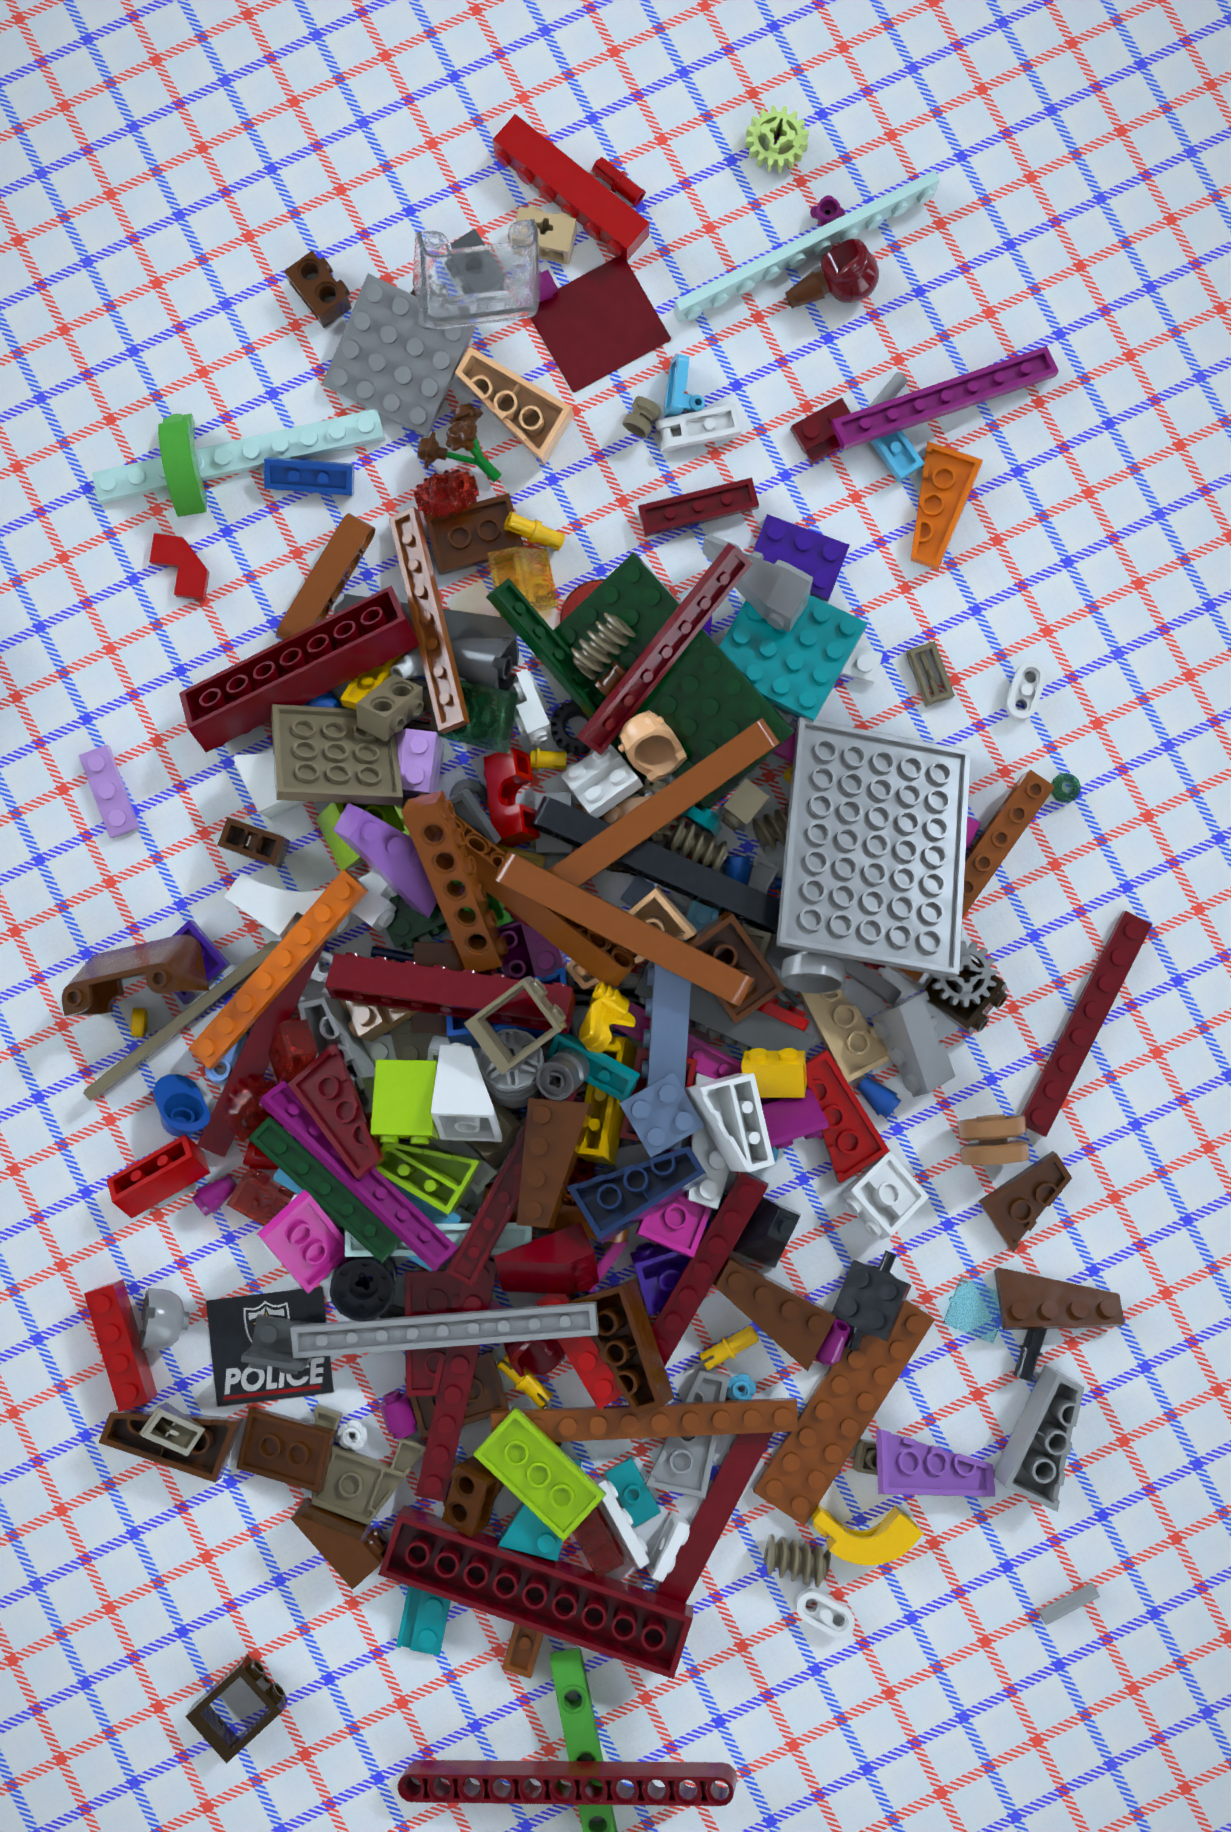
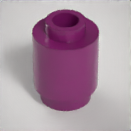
M400 1390L385 1394L383 1401L379 1403V1408L388 1433L392 1434L393 1439H401L413 1434L417 1430L415 1426L417 1421L409 1397H406V1393H401Z

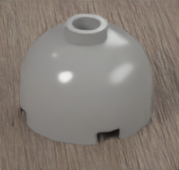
M148 1288L146 1290L141 1320H143V1330H140L141 1350L166 1349L173 1346L179 1340L182 1330H188L190 1314L184 1311L183 1302L177 1294L165 1289Z

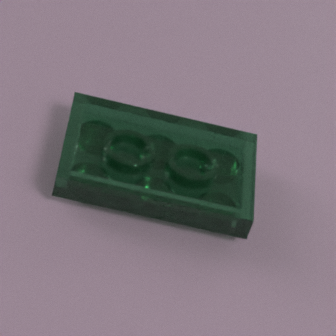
M460 679L470 723L446 734L439 732V737L501 753H509L518 693Z

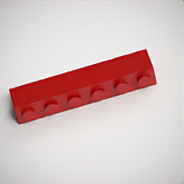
M514 114L493 138L494 156L504 167L509 165L516 171L517 176L522 182L527 185L532 184L539 190L540 195L547 202H554L561 208L562 213L575 218L591 238H598L606 244L607 250L613 256H621L628 261L649 237L650 222L518 115Z

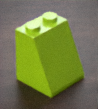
M331 803L315 819L340 871L366 861L358 856L333 831L348 803ZM352 804L406 835L411 836L404 823L400 806Z
M376 1059L370 1134L380 1138V1143L398 1144L399 1138L410 1139L411 1144L426 1145L429 1144V1139H439V1134L431 1115L438 1061Z

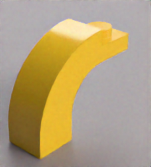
M818 1504L811 1515L814 1521L812 1526L825 1538L830 1535L826 1540L829 1551L845 1561L858 1565H880L891 1562L909 1551L924 1534L919 1525L896 1505L878 1525L866 1530H855L846 1527L820 1504Z

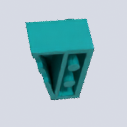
M571 1458L581 1468V1460ZM521 1502L508 1525L502 1531L498 1546L558 1561L563 1541Z

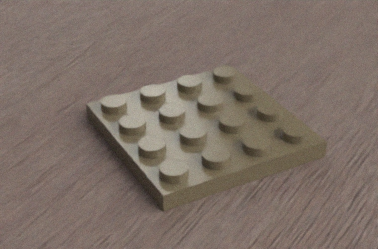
M272 704L271 722L276 800L402 806L403 790L396 734L387 741H384L358 728L357 713L354 709Z

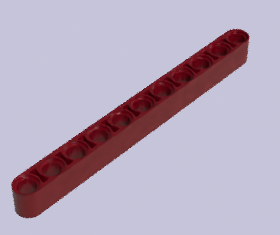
M416 1760L407 1767L398 1782L397 1789L402 1799L407 1802L724 1806L730 1803L734 1796L737 1774L731 1765L723 1762ZM411 1777L417 1779L420 1785L414 1783ZM440 1778L448 1780L450 1785L443 1783ZM470 1778L476 1779L480 1785L472 1783ZM500 1778L506 1779L510 1785L503 1784ZM530 1779H536L541 1786L534 1785ZM560 1779L568 1780L572 1786L564 1785ZM591 1779L600 1781L603 1786L594 1785ZM621 1780H629L634 1786H626ZM652 1780H660L665 1787L656 1786ZM690 1780L695 1783L696 1787H688L683 1781ZM715 1781H723L728 1787H719Z

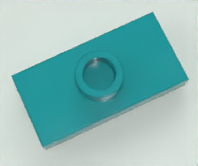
M632 1456L605 1470L608 1480L617 1490L618 1499L623 1508L631 1516L634 1528L661 1513Z

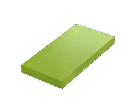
M517 1407L507 1415L473 1453L492 1474L563 1542L606 1496V1492Z

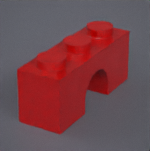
M510 747L483 757L484 778L488 794L487 805L490 811L491 823L501 837L498 844L512 848L540 838L539 830L531 826L537 810L520 803L516 804L515 802L518 790L523 785L533 782L530 754Z

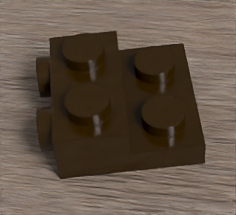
M971 959L973 964H975L977 967H981L980 964ZM963 969L959 971L958 977L964 979L965 976L975 974V972ZM992 975L990 980L996 983V986H988L986 988L990 996L984 997L979 995L980 1004H974L969 999L968 1007H963L960 999L956 1005L949 1004L950 996L946 999H941L939 995L942 989L932 988V985L937 982V978H933L923 990V992L927 990L929 1000L926 1002L942 1012L947 1019L969 1035L975 1030L981 1032L990 1019L986 1015L993 1007L999 1009L1008 997V994L1005 993L1008 989L1006 982L996 975ZM978 979L973 985V990L979 986L981 979ZM945 980L949 988L957 993L955 985L950 980Z

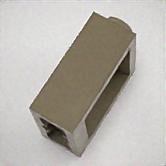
M531 976L523 978L464 1023L501 1075L567 1027L564 1022L566 1020L565 1014L558 1005L550 1003L545 996L547 994L546 988L537 978L534 980ZM523 990H526L553 1027L513 1056L486 1018Z

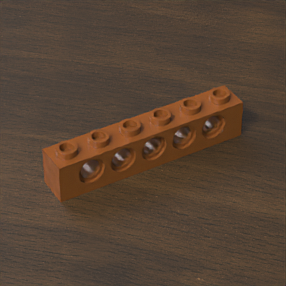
M443 790L408 799L401 811L465 969L481 972L501 967L505 955L508 953L507 941L498 932L497 916L493 909H489L487 904L486 888L482 882L479 883L476 876L475 860L471 855L468 856L466 851L465 835L463 830L457 828L455 823V812L452 802L446 800ZM430 825L439 826L442 832L434 831ZM441 853H448L453 859H447ZM452 880H458L462 882L464 886H458L454 884ZM464 907L471 908L474 913L465 911ZM474 934H480L485 939H479Z

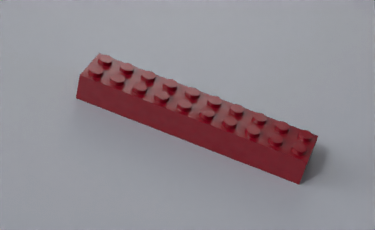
M406 1505L398 1513L378 1575L674 1679L693 1620V1606L560 1559L554 1561L498 1546L499 1538L483 1532L469 1537L442 1521V1518Z

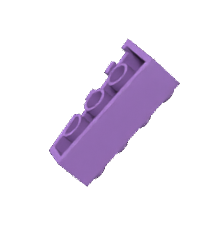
M348 803L333 831L358 856L362 857L376 874L380 875L388 886L412 910L429 918L438 901L412 838L367 811Z

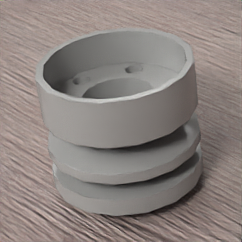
M783 947L782 952L787 958L783 959L781 964L780 982L784 987L798 992L814 994L837 992L844 988L846 965L841 961L844 958Z
M505 1029L497 1032L513 1056L536 1040L528 1032L518 1029ZM481 1047L478 1055L479 1069L489 1096L496 1103L508 1108H521L528 1105V1098L538 1099L542 1095L536 1082L538 1069L545 1063L541 1047L502 1075Z

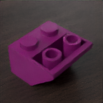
M519 921L497 928L500 936L505 937L508 945V953L505 955L501 967L503 974L509 977V979L522 980L528 976L534 978L540 975L542 978L554 974L555 970L563 968L567 964L565 953L531 926L528 927Z
M806 1087L805 1098H770L761 1101L771 1147L775 1146L776 1149L793 1145L794 1139L802 1136L805 1139L822 1135L821 1130L829 1127L827 1119L811 1088Z

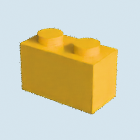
M754 1048L750 1051H744L741 1064L742 1073H754L760 1098H805L807 1085L805 1051H797L794 1048H784L780 1051H766L763 1048Z

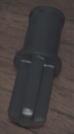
M1027 1329L1023 1345L1018 1347L1021 1351L1012 1375L1026 1381H1032L1038 1357L1043 1355L1040 1351L1047 1329Z

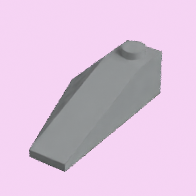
M707 534L704 537L702 553L713 563L726 545L731 542ZM731 543L742 552L741 548L737 544ZM756 551L750 555L743 553L753 564L738 581L735 588L772 627L790 632L807 606L813 577L787 562L777 560L773 564L763 560L764 556L762 553Z

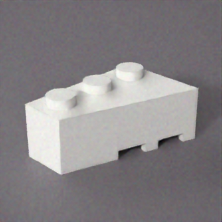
M737 1073L683 1088L731 1171L752 1172L775 1165L754 1073Z

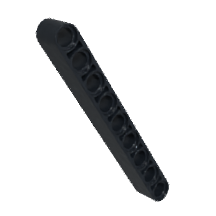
M546 796L542 798L531 822V826L576 848H580L612 825ZM643 841L612 863L721 913L728 911L737 920L761 931L777 934L780 909L779 899L650 841Z

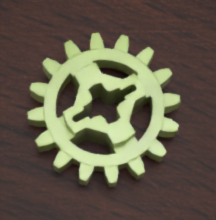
M772 105L771 113L761 109L759 118L752 117L751 126H747L745 147L750 149V159L757 157V167L765 163L767 164V172H770L773 166H777L778 172L781 173L783 165L793 169L795 160L798 162L802 161L803 152L807 151L809 130L804 129V119L796 120L797 111L789 115L787 114V106H784L781 112H777L775 105ZM780 133L779 140H777V144L774 145L775 138H777V134Z

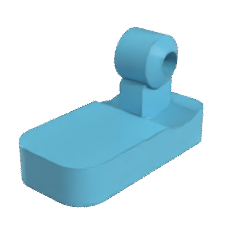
M676 354L671 360L664 416H678L682 411H688L689 413L697 412L705 407V400L702 396H692L691 394L684 393L687 385L689 356Z

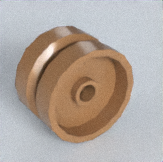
M995 1114L957 1121L960 1138L964 1140H979L977 1143L966 1144L960 1149L963 1165H997L1022 1162L1030 1159L1028 1143L1022 1140H1008V1138L1021 1136L1027 1132L1025 1116Z

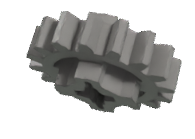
M961 941L959 971L964 969L969 972H975V974H969V976H965L963 979L958 976L952 978L929 973V977L937 978V982L932 985V988L942 989L939 995L941 999H946L950 996L949 1004L956 1005L959 999L963 1007L969 1006V999L974 1004H980L979 995L989 997L990 993L986 988L988 986H996V983L990 980L992 975L998 974L997 970L990 969V965L995 962V959L985 958L988 952L986 948L977 951L978 943L971 942L967 948L966 942ZM969 954L978 960L981 967H977L972 963ZM978 979H981L979 986L973 990V985ZM945 980H950L955 985L957 993L949 988Z

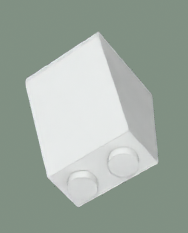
M247 754L233 757L257 811L265 817L272 819L308 802L276 800L273 754Z
M462 1043L440 1045L431 1115L440 1139L502 1142V1133L472 1047Z

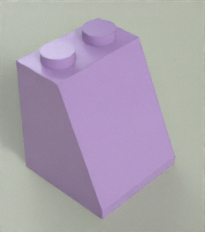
M406 728L396 733L403 798L412 799L421 794L438 792L444 744L437 732Z

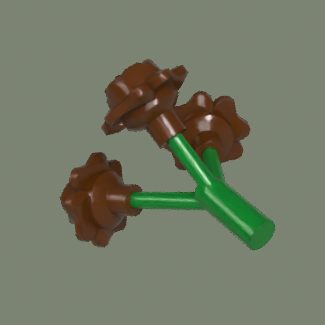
M471 403L460 405L457 409L453 410L454 417L449 420V423L452 425L446 433L447 441L445 445L453 451L464 448L466 451H470L474 458L448 452L447 448L440 447L439 442L436 441L435 432H432L429 438L421 439L417 455L418 459L424 461L425 469H428L437 459L446 461V458L477 465L493 482L502 475L483 456L476 436L477 425L475 424L483 415V412L480 408H474Z

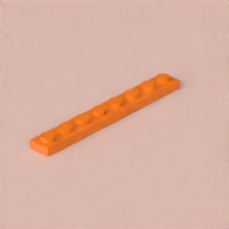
M343 869L189 1047L208 1069H214L369 891L349 870Z

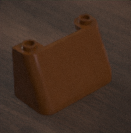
M176 935L93 955L63 990L62 1006L64 1016L112 1013L113 1007L111 1004L117 996L124 995L122 980L145 975L148 987L157 994L172 992L197 994L209 991L199 941L191 935Z

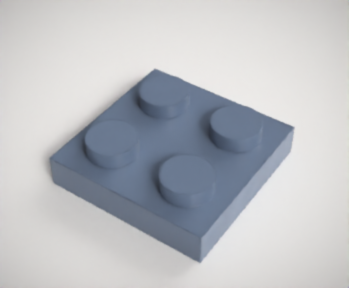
M674 1072L669 1073L619 1103L650 1158L705 1127Z

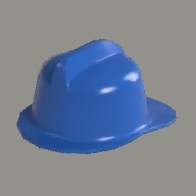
M169 1074L161 1077L156 1082L153 1090L154 1100L161 1115L162 1126L167 1133L176 1137L186 1134L190 1138L191 1135H194L209 1124L211 1117L209 1109L200 1089L194 1081L183 1075Z

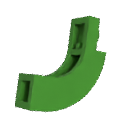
M192 413L185 415L173 414L168 418H163V423L158 424L159 446L168 490L177 517L207 512V494L201 479L195 453V422Z

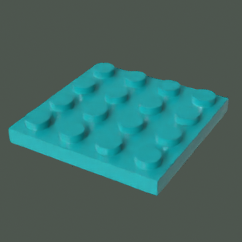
M809 595L807 606L790 632H787L783 629L772 627L745 600L719 647L769 703L799 718H808L814 722L864 633L867 622Z

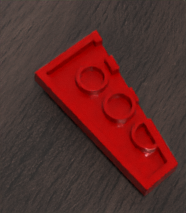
M824 1049L807 1060L806 1086L812 1089L827 1119L829 1127L821 1131L836 1180L840 1184L890 1152L828 1050Z

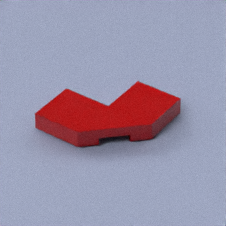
M154 533L149 562L153 565L178 568L174 590L176 597L205 601L210 574L208 569L183 537Z

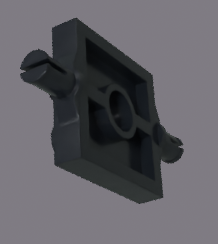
M885 1250L879 1267L868 1266L853 1260L832 1310L836 1319L846 1322L852 1329L845 1347L857 1352L863 1335L875 1336L888 1342L911 1288L909 1283L897 1279L890 1272L897 1257L896 1254Z

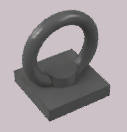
M472 779L458 781L452 787L450 796L446 800L452 802L457 816L492 844H497L501 840L500 835L471 793H475L484 802L489 811L487 788Z

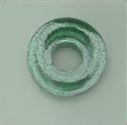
M1059 774L1051 782L1055 786L1051 795L1058 802H1072L1080 794V782L1072 774ZM1064 782L1068 783L1071 787L1069 793L1062 790Z

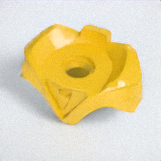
M600 981L592 994L589 1009L580 1027L578 1036L579 1040L590 1052L612 1051L617 1053L621 1049V1044L612 1036L609 1026L615 1024L634 1027L636 1020L628 1011L630 1001L618 992L619 990L613 989L612 986H607L604 982Z

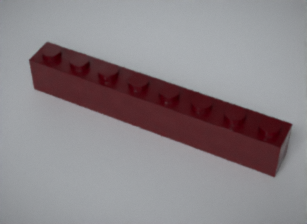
M347 952L345 955L334 953L325 987L331 999L470 1019L521 980L509 979V977L502 974L482 975L469 969H465L462 972L454 971L441 965H434L433 967L421 966L413 961H404L403 963L392 962L380 956L374 957V959L365 958L359 954ZM558 982L552 983V985L543 984L547 990L545 995L552 1005H558L566 1016L564 1022L567 1027L559 1033L569 1034L576 1003L573 988ZM523 990L486 1018L489 1023L548 1031L553 1027L526 990Z

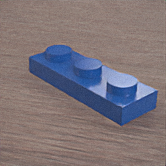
M266 457L264 459V489L352 496L354 494V464Z

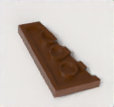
M1000 1267L994 1270L1003 1330L1121 1327L1125 1324L1120 1294Z

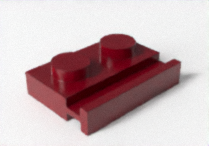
M843 398L791 425L790 430L804 454L807 455L811 465L842 449L831 424L833 419L851 413Z

